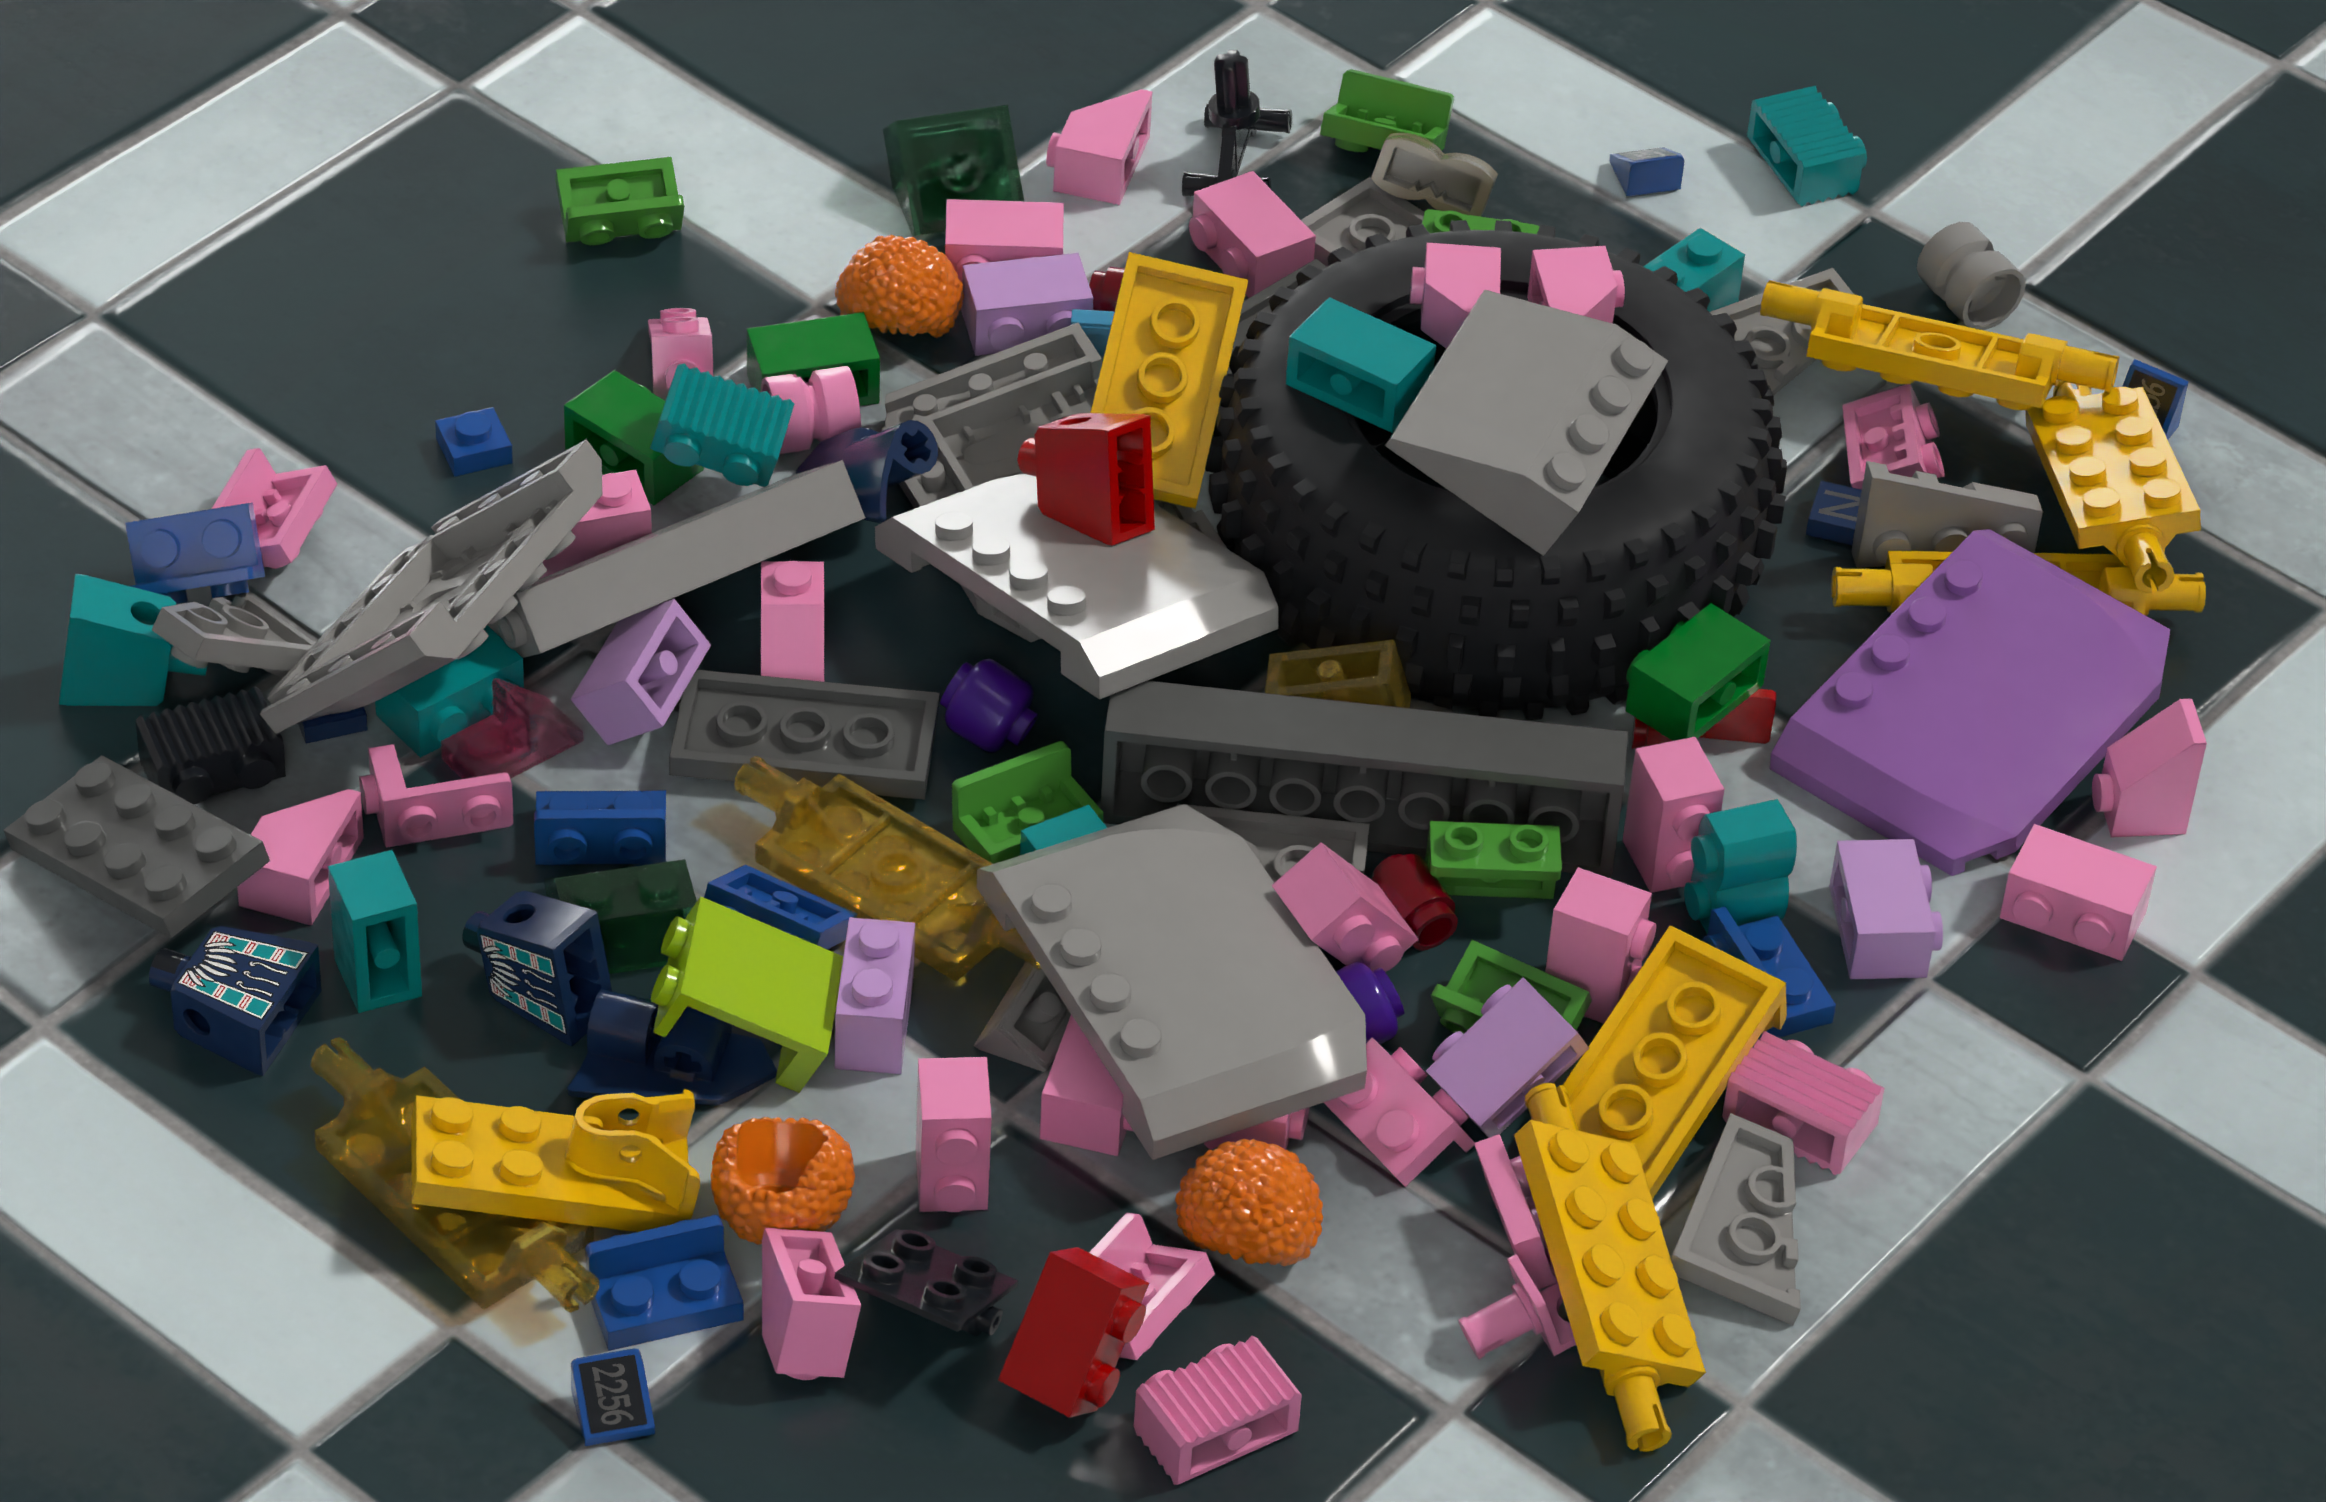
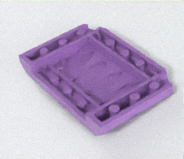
M1990 529L1973 531L1790 718L1771 752L1770 770L1888 839H1914L1918 857L1954 876L1964 872L1965 863L1989 853L1995 859L2015 853L2025 842L2033 825L2040 826L2105 757L2107 747L2121 739L2159 699L2170 629Z

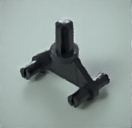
M1229 50L1227 54H1220L1215 58L1216 94L1211 97L1209 104H1206L1204 112L1205 128L1222 129L1218 175L1184 172L1182 178L1183 196H1194L1195 191L1237 177L1249 137H1254L1257 130L1286 132L1289 134L1292 128L1291 109L1260 108L1258 96L1250 91L1248 59L1245 56H1241L1238 50ZM1261 178V180L1271 189V178Z

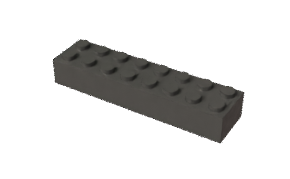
M1145 681L1110 695L1104 734L1100 809L1103 811V823L1116 825L1176 807L1177 804L1370 824L1367 851L1401 855L1417 854L1421 857H1426L1430 821L1560 826L1561 872L1575 873L1579 867L1602 876L1612 877L1625 784L1628 731Z

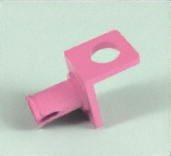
M1517 1254L1507 1258L1515 1284L1511 1286L1513 1293L1468 1317L1464 1316L1458 1319L1463 1334L1478 1359L1483 1358L1486 1353L1530 1330H1533L1536 1335L1541 1334L1553 1356L1576 1345L1570 1322L1563 1320L1558 1315L1559 1307L1563 1302L1558 1283L1539 1292Z

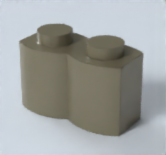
M1392 133L1384 141L1371 179L1378 187L1395 197L1407 200L1426 199L1433 208L1439 211H1457L1462 214L1481 217L1498 173L1488 163L1475 156L1464 153L1444 154L1438 146L1424 137L1411 133Z

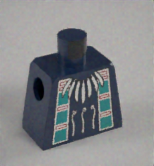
M521 891L511 896L491 914L484 911L474 913L464 926L462 934L463 944L465 947L482 955L489 992L497 1002L570 1046H573L587 1034L591 1009L598 992L601 989L612 991L596 911L532 892Z
M219 926L210 930L192 957L167 948L160 949L152 962L149 982L151 986L171 992L174 1029L181 1037L255 1074L264 1076L322 991L319 947L317 944L307 941Z

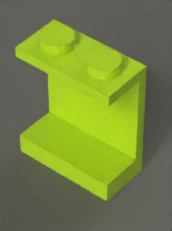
M700 896L686 918L683 919L676 916L665 934L661 953L669 956L667 965L661 970L651 994V1002L659 1005L653 1033L666 1037L686 1007H691L782 1045L775 1083L800 1093L828 1055L837 1006L843 956Z

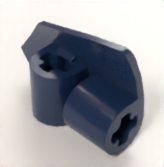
M908 420L881 432L869 428H853L821 441L796 469V474L843 460L865 516L862 520L881 524L887 519V487L930 471L937 461L938 446L930 429L919 421Z
M601 989L595 998L587 1030L588 1053L580 1070L567 1087V1094L571 1097L582 1098L619 1093H635L644 1097L682 1094L683 1089L693 1092L695 1104L720 1105L777 1076V1069L762 1040L732 1033V1024L687 1006L667 1036L663 1037L653 1033L658 1004L651 1002L650 999Z

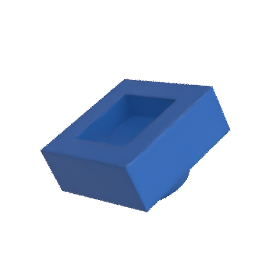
M493 407L435 420L436 440L454 477L513 463L512 444Z

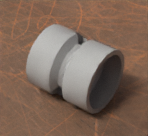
M1957 222L1937 232L1926 243L1918 257L1917 272L1919 278L1935 294L1946 301L1947 307L1967 327L1979 330L1995 327L2010 316L2024 296L2026 286L2024 275L1999 251H1994L1992 242L1970 222Z

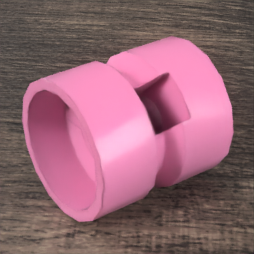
M848 366L815 370L806 383L801 377H797L796 374L765 377L762 379L761 392L767 391L771 396L779 395L782 400L791 399L795 404L780 454L809 450L814 439L821 442L853 428L861 427L858 393L853 374Z

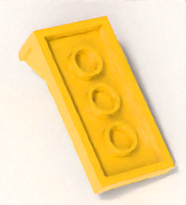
M1129 252L1090 413L1151 415L1154 499L1196 509L1221 401L1219 391L1222 380L1227 375L1248 280Z
M1670 925L1588 1046L1589 1049L1582 1055L1562 1085L1568 1091V1100L1577 1130L1635 1143L1653 1200L1727 1087L1728 1079L1731 1073L1735 1072L1737 1065L1741 1064L1744 1056L1748 1055L1751 1047L1754 1046L1763 1031H1767L1772 1027L1781 1030L1787 1016L1786 982Z
M683 1089L682 1094L644 1097L635 1093L598 1095L585 1100L577 1108L575 1116L534 1111L522 1106L503 1107L465 1102L453 1097L434 1098L416 1095L411 1116L412 1204L632 1232L667 1226L682 1220H691L700 1189L699 1173L689 1165L687 1136L695 1109L694 1094L689 1090ZM631 1108L638 1111L639 1115L633 1120H624L619 1117V1113L624 1109Z

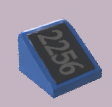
M1662 147L1610 154L1609 162L1626 196L1681 189L1685 161L1680 153Z
M2134 359L2122 387L2144 388L2167 440H2169L2179 427L2189 381Z
M633 1348L572 1360L571 1393L585 1446L655 1434V1424L645 1369L639 1349Z

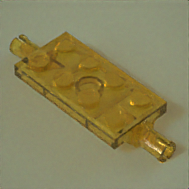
M754 756L750 759V764L754 767L745 763L739 769L734 783L735 791L758 802L776 815L773 828L755 843V862L802 890L857 913L856 918L915 922L914 957L956 982L992 950L1000 946L1028 962L1035 969H1042L1016 928L1004 931L977 889V869L992 865L993 863L841 774H838L825 786L821 787L805 778L796 781L767 764L759 756Z
M341 1037L331 1040V1045L339 1052L338 1055L326 1044H323L316 1050L311 1061L312 1070L320 1077H323L344 1097V1106L338 1117L315 1130L316 1150L483 1310L533 1279H536L560 1302L561 1307L568 1312H574L579 1309V1304L572 1298V1295L584 1305L588 1304L595 1297L600 1284L598 1277L585 1269L573 1257L574 1254L584 1249L587 1244L594 1242L593 1226L412 1204L411 1116L416 1095L434 1098H458L426 1067H423L406 1078L401 1079L387 1073L382 1068L374 1070Z

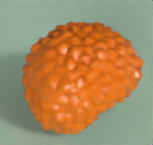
M892 234L886 237L878 235L872 242L867 243L864 248L859 249L840 274L839 280L836 283L837 288L835 289V297L837 298L840 315L864 312L869 328L878 327L882 333H886L889 329L892 334H896L899 330L901 334L908 333L910 336L928 332L931 336L938 338L948 333L949 329L955 324V319L959 315L964 300L963 283L958 279L957 272L944 253L938 252V249L934 246H928V243L923 240L917 241L913 236L903 238Z
M762 1117L761 1119L752 1118L741 1124H734L732 1127L724 1130L722 1138L716 1144L712 1160L711 1189L720 1218L728 1222L729 1227L734 1230L740 1239L757 1245L762 1244L765 1228L825 1232L838 1222L842 1211L846 1210L848 1200L852 1196L851 1189L855 1181V1172L850 1145L840 1134L831 1129L830 1126L822 1124L818 1119L809 1121L803 1117L797 1121L790 1117L783 1121L779 1117L772 1119Z
M1255 1139L1224 1142L1219 1144L1215 1150H1208L1203 1156L1198 1157L1195 1161V1168H1189L1187 1175L1181 1178V1190L1175 1197L1177 1204L1176 1214L1178 1215L1177 1224L1182 1229L1184 1236L1190 1242H1193L1196 1247L1209 1249L1212 1252L1218 1250L1221 1255L1229 1253L1232 1259L1238 1260L1242 1258L1247 1264H1265L1268 1262L1271 1265L1280 1264L1288 1266L1307 1259L1311 1254L1310 1250L1316 1246L1317 1238L1322 1233L1323 1202L1319 1198L1320 1188L1314 1182V1175L1308 1172L1306 1165L1299 1163L1296 1153L1285 1150L1276 1144H1268L1256 1141Z

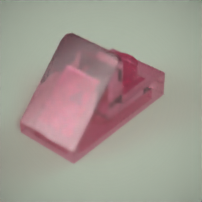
M495 678L492 681L493 715L442 740L441 754L442 760L462 779L503 772L508 773L511 779L583 742V731L547 697Z

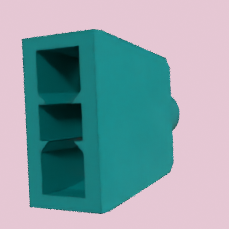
M75 574L59 705L157 706L164 700L168 671L206 676L207 667L197 668L180 661L171 654L173 645L152 631L161 608L176 605V602L171 597L88 575Z

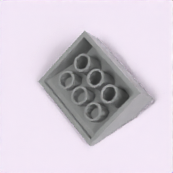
M1484 290L1385 446L1544 556L1580 512L1668 360L1616 324Z

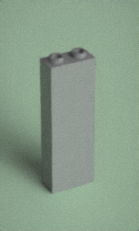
M843 460L792 475L543 577L523 591L516 592L513 595L518 601L515 608L506 616L488 626L504 640L509 648L514 649L522 658L540 654L860 521L865 516Z

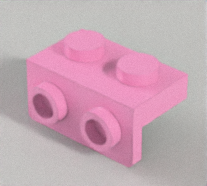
M260 448L250 449L242 457L212 509L253 503L263 566L277 569L292 563L299 555L300 547L315 522L321 517L323 508L336 488L337 482L326 465L276 474Z
M1373 1037L1366 1043L1367 1074L1365 1089L1323 1102L1405 1187L1453 1141L1466 1153L1475 1143L1460 1127L1469 1116L1442 1088L1431 1097L1419 1085L1428 1076L1427 1073L1401 1047L1390 1055Z
M1126 1213L1089 1252L1149 1283L1141 1303L1146 1306L1143 1324L1133 1340L1124 1344L1120 1358L1138 1360L1143 1353L1151 1348L1158 1336L1182 1310L1189 1306L1197 1293L1215 1275L1206 1252L1153 1244L1142 1216L1135 1213Z

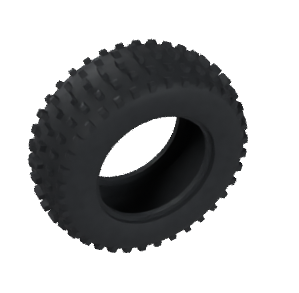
M1466 220L1451 221L1450 231L1429 233L1424 225L1420 224L1408 226L1406 238L1389 241L1382 233L1369 236L1365 240L1366 249L1357 253H1352L1345 247L1336 249L1327 258L1328 267L1321 270L1309 264L1296 275L1298 284L1296 289L1292 290L1281 286L1269 300L1272 313L1260 311L1248 328L1247 339L1244 340L1240 347L1236 346L1231 355L1229 367L1232 374L1227 373L1222 380L1219 391L1221 407L1218 410L1213 432L1214 437H1212L1205 471L1213 473L1209 474L1208 488L1213 511L1215 514H1222L1221 520L1216 526L1217 533L1228 550L1265 573L1278 605V620L1281 623L1277 632L1278 636L1289 647L1301 642L1311 648L1308 656L1310 662L1321 670L1335 664L1348 672L1347 679L1367 685L1371 682L1389 689V693L1402 697L1412 696L1432 701L1434 705L1450 710L1453 705L1478 708L1479 716L1496 717L1497 710L1522 709L1526 720H1539L1543 718L1544 708L1565 705L1571 715H1577L1588 711L1589 700L1605 696L1613 705L1627 701L1629 688L1626 676L1632 661L1643 650L1650 651L1666 639L1681 620L1686 623L1710 603L1733 617L1742 612L1749 599L1746 586L1757 585L1764 569L1761 558L1770 559L1774 552L1778 527L1774 524H1782L1786 496L1780 494L1784 491L1787 462L1783 459L1782 449H1779L1780 439L1782 438L1780 417L1773 416L1774 396L1763 370H1758V364L1755 361L1756 354L1748 340H1734L1737 327L1727 313L1712 315L1707 310L1710 303L1709 296L1699 288L1687 292L1676 286L1678 281L1677 273L1668 267L1663 266L1655 271H1651L1639 265L1640 253L1629 248H1625L1618 255L1608 252L1613 271L1620 270L1622 272L1625 287L1623 307L1615 308L1613 324L1618 325L1636 339L1644 342L1649 348L1667 359L1668 362L1603 471V474L1609 481L1592 489L1580 512L1543 556L1452 492L1416 479L1384 458L1381 454L1390 450L1385 445L1393 433L1286 385L1289 336L1330 297L1435 344V368L1446 348L1421 330V305L1410 304L1412 267L1424 268L1427 243L1501 248L1500 294L1528 301L1527 295L1533 250L1599 246V238L1584 234L1578 242L1556 238V227L1540 225L1537 234L1512 231L1511 221L1496 220L1494 230H1470Z

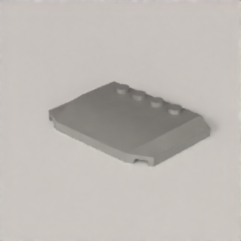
M1079 323L886 394V421L882 431L908 420L919 421L930 429L938 446L937 461L930 471L899 483L914 509L991 480L1022 473L1017 461L1019 449L1024 441L1029 438H1035L1034 434L1039 426L1074 414L1091 412L1103 361ZM1154 499L1155 504L1227 548L1202 510L1194 512L1190 507ZM961 585L978 614L1029 642L1041 639Z
M587 439L441 518L431 527L435 535H430L422 542L406 548L394 558L270 691L267 699L272 705L262 709L260 715L273 732L277 734L303 721L370 705L440 667L465 657L478 648L489 636L484 630L485 626L497 622L515 608L518 601L513 595L528 588L546 573L547 568L542 562L556 556L575 540L576 536L571 530L603 495L602 459Z
M1022 472L1014 476L991 480L891 517L875 527V543L878 551L911 573L921 570L926 565H933L1061 651V674L1098 699L1105 698L1278 629V605L1265 573L1155 503V530L1111 546L1043 515L1038 508L1037 479L1035 476Z
M1186 804L977 869L978 891L1004 931L1016 928L1123 1093L1122 1114L1152 1160L1365 1089L1367 1074L1365 1013L1318 945L1310 940L1271 886L1274 884L1273 880L1244 838Z

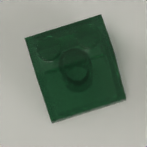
M1008 104L898 120L883 129L892 187L913 237L946 232L947 199L1024 202Z
M685 859L666 860L544 878L547 897L597 912L609 974L667 965L669 956L661 953L665 934L676 916L685 919L697 902Z

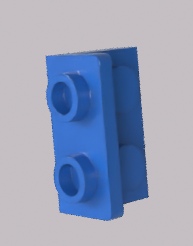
M253 503L125 523L136 584L130 587L169 596L178 604L188 602L186 589L210 586L211 596L216 598L249 592L247 580L265 577Z
M666 790L536 791V811L534 813L535 864H666Z
M743 865L708 882L704 898L827 950L846 940L849 917H857V913L748 865Z
M1725 906L1711 910L1708 934L1703 938V942L1786 982V1020L1781 1030L1772 1027L1766 1032L1780 1038L1833 1023L1836 1008L1835 1002L1778 915L1738 926Z
M719 1215L694 1220H682L671 1225L626 1235H614L604 1240L591 1242L585 1247L586 1289L608 1351L744 1320V1302L724 1252V1226Z

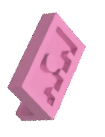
M1905 384L1842 405L1850 484L1852 488L1862 490L1867 461L1885 464L1889 473L1912 477L1915 471L1935 474L1937 478L1944 477L1945 473L1940 453L1935 443L1932 442V439L1940 436L1936 416L1930 403L1920 405L1911 384Z
M1500 1134L1474 1143L1489 1191L1514 1255L1517 1254L1538 1290L1558 1283L1521 1157L1509 1159Z

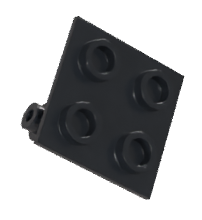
M895 1229L835 1272L834 1276L836 1280L957 1332L964 1330L974 1336H979L982 1332L989 1335L995 1333L1001 1322L1003 1311L995 1307L994 1304L1018 1285V1280L997 1272L996 1267L985 1259L974 1256L962 1257L936 1246L935 1241L924 1233Z

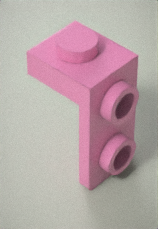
M664 309L660 311L661 319L648 320L652 353L653 394L663 400L666 399L677 365L685 363L689 369L697 367L701 373L708 371L713 376L712 332L708 318H696L695 309Z
M394 744L368 748L370 775L359 776L361 799L366 815L377 814L386 848L512 826L513 796L512 783L508 773L503 772L406 788Z

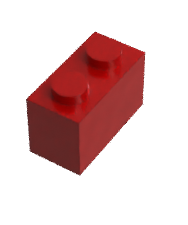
M1079 1247L1050 1252L998 1381L1068 1417L1097 1411L1098 1408L1103 1407L1110 1400L1118 1385L1120 1371L1115 1366L1124 1344L1133 1340L1143 1324L1146 1306L1141 1303L1149 1283Z

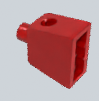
M1074 414L1039 426L1034 434L1035 438H1029L1021 445L1017 458L1018 466L1024 474L1036 477L1038 508L1043 515L1111 546L1155 530L1151 415Z

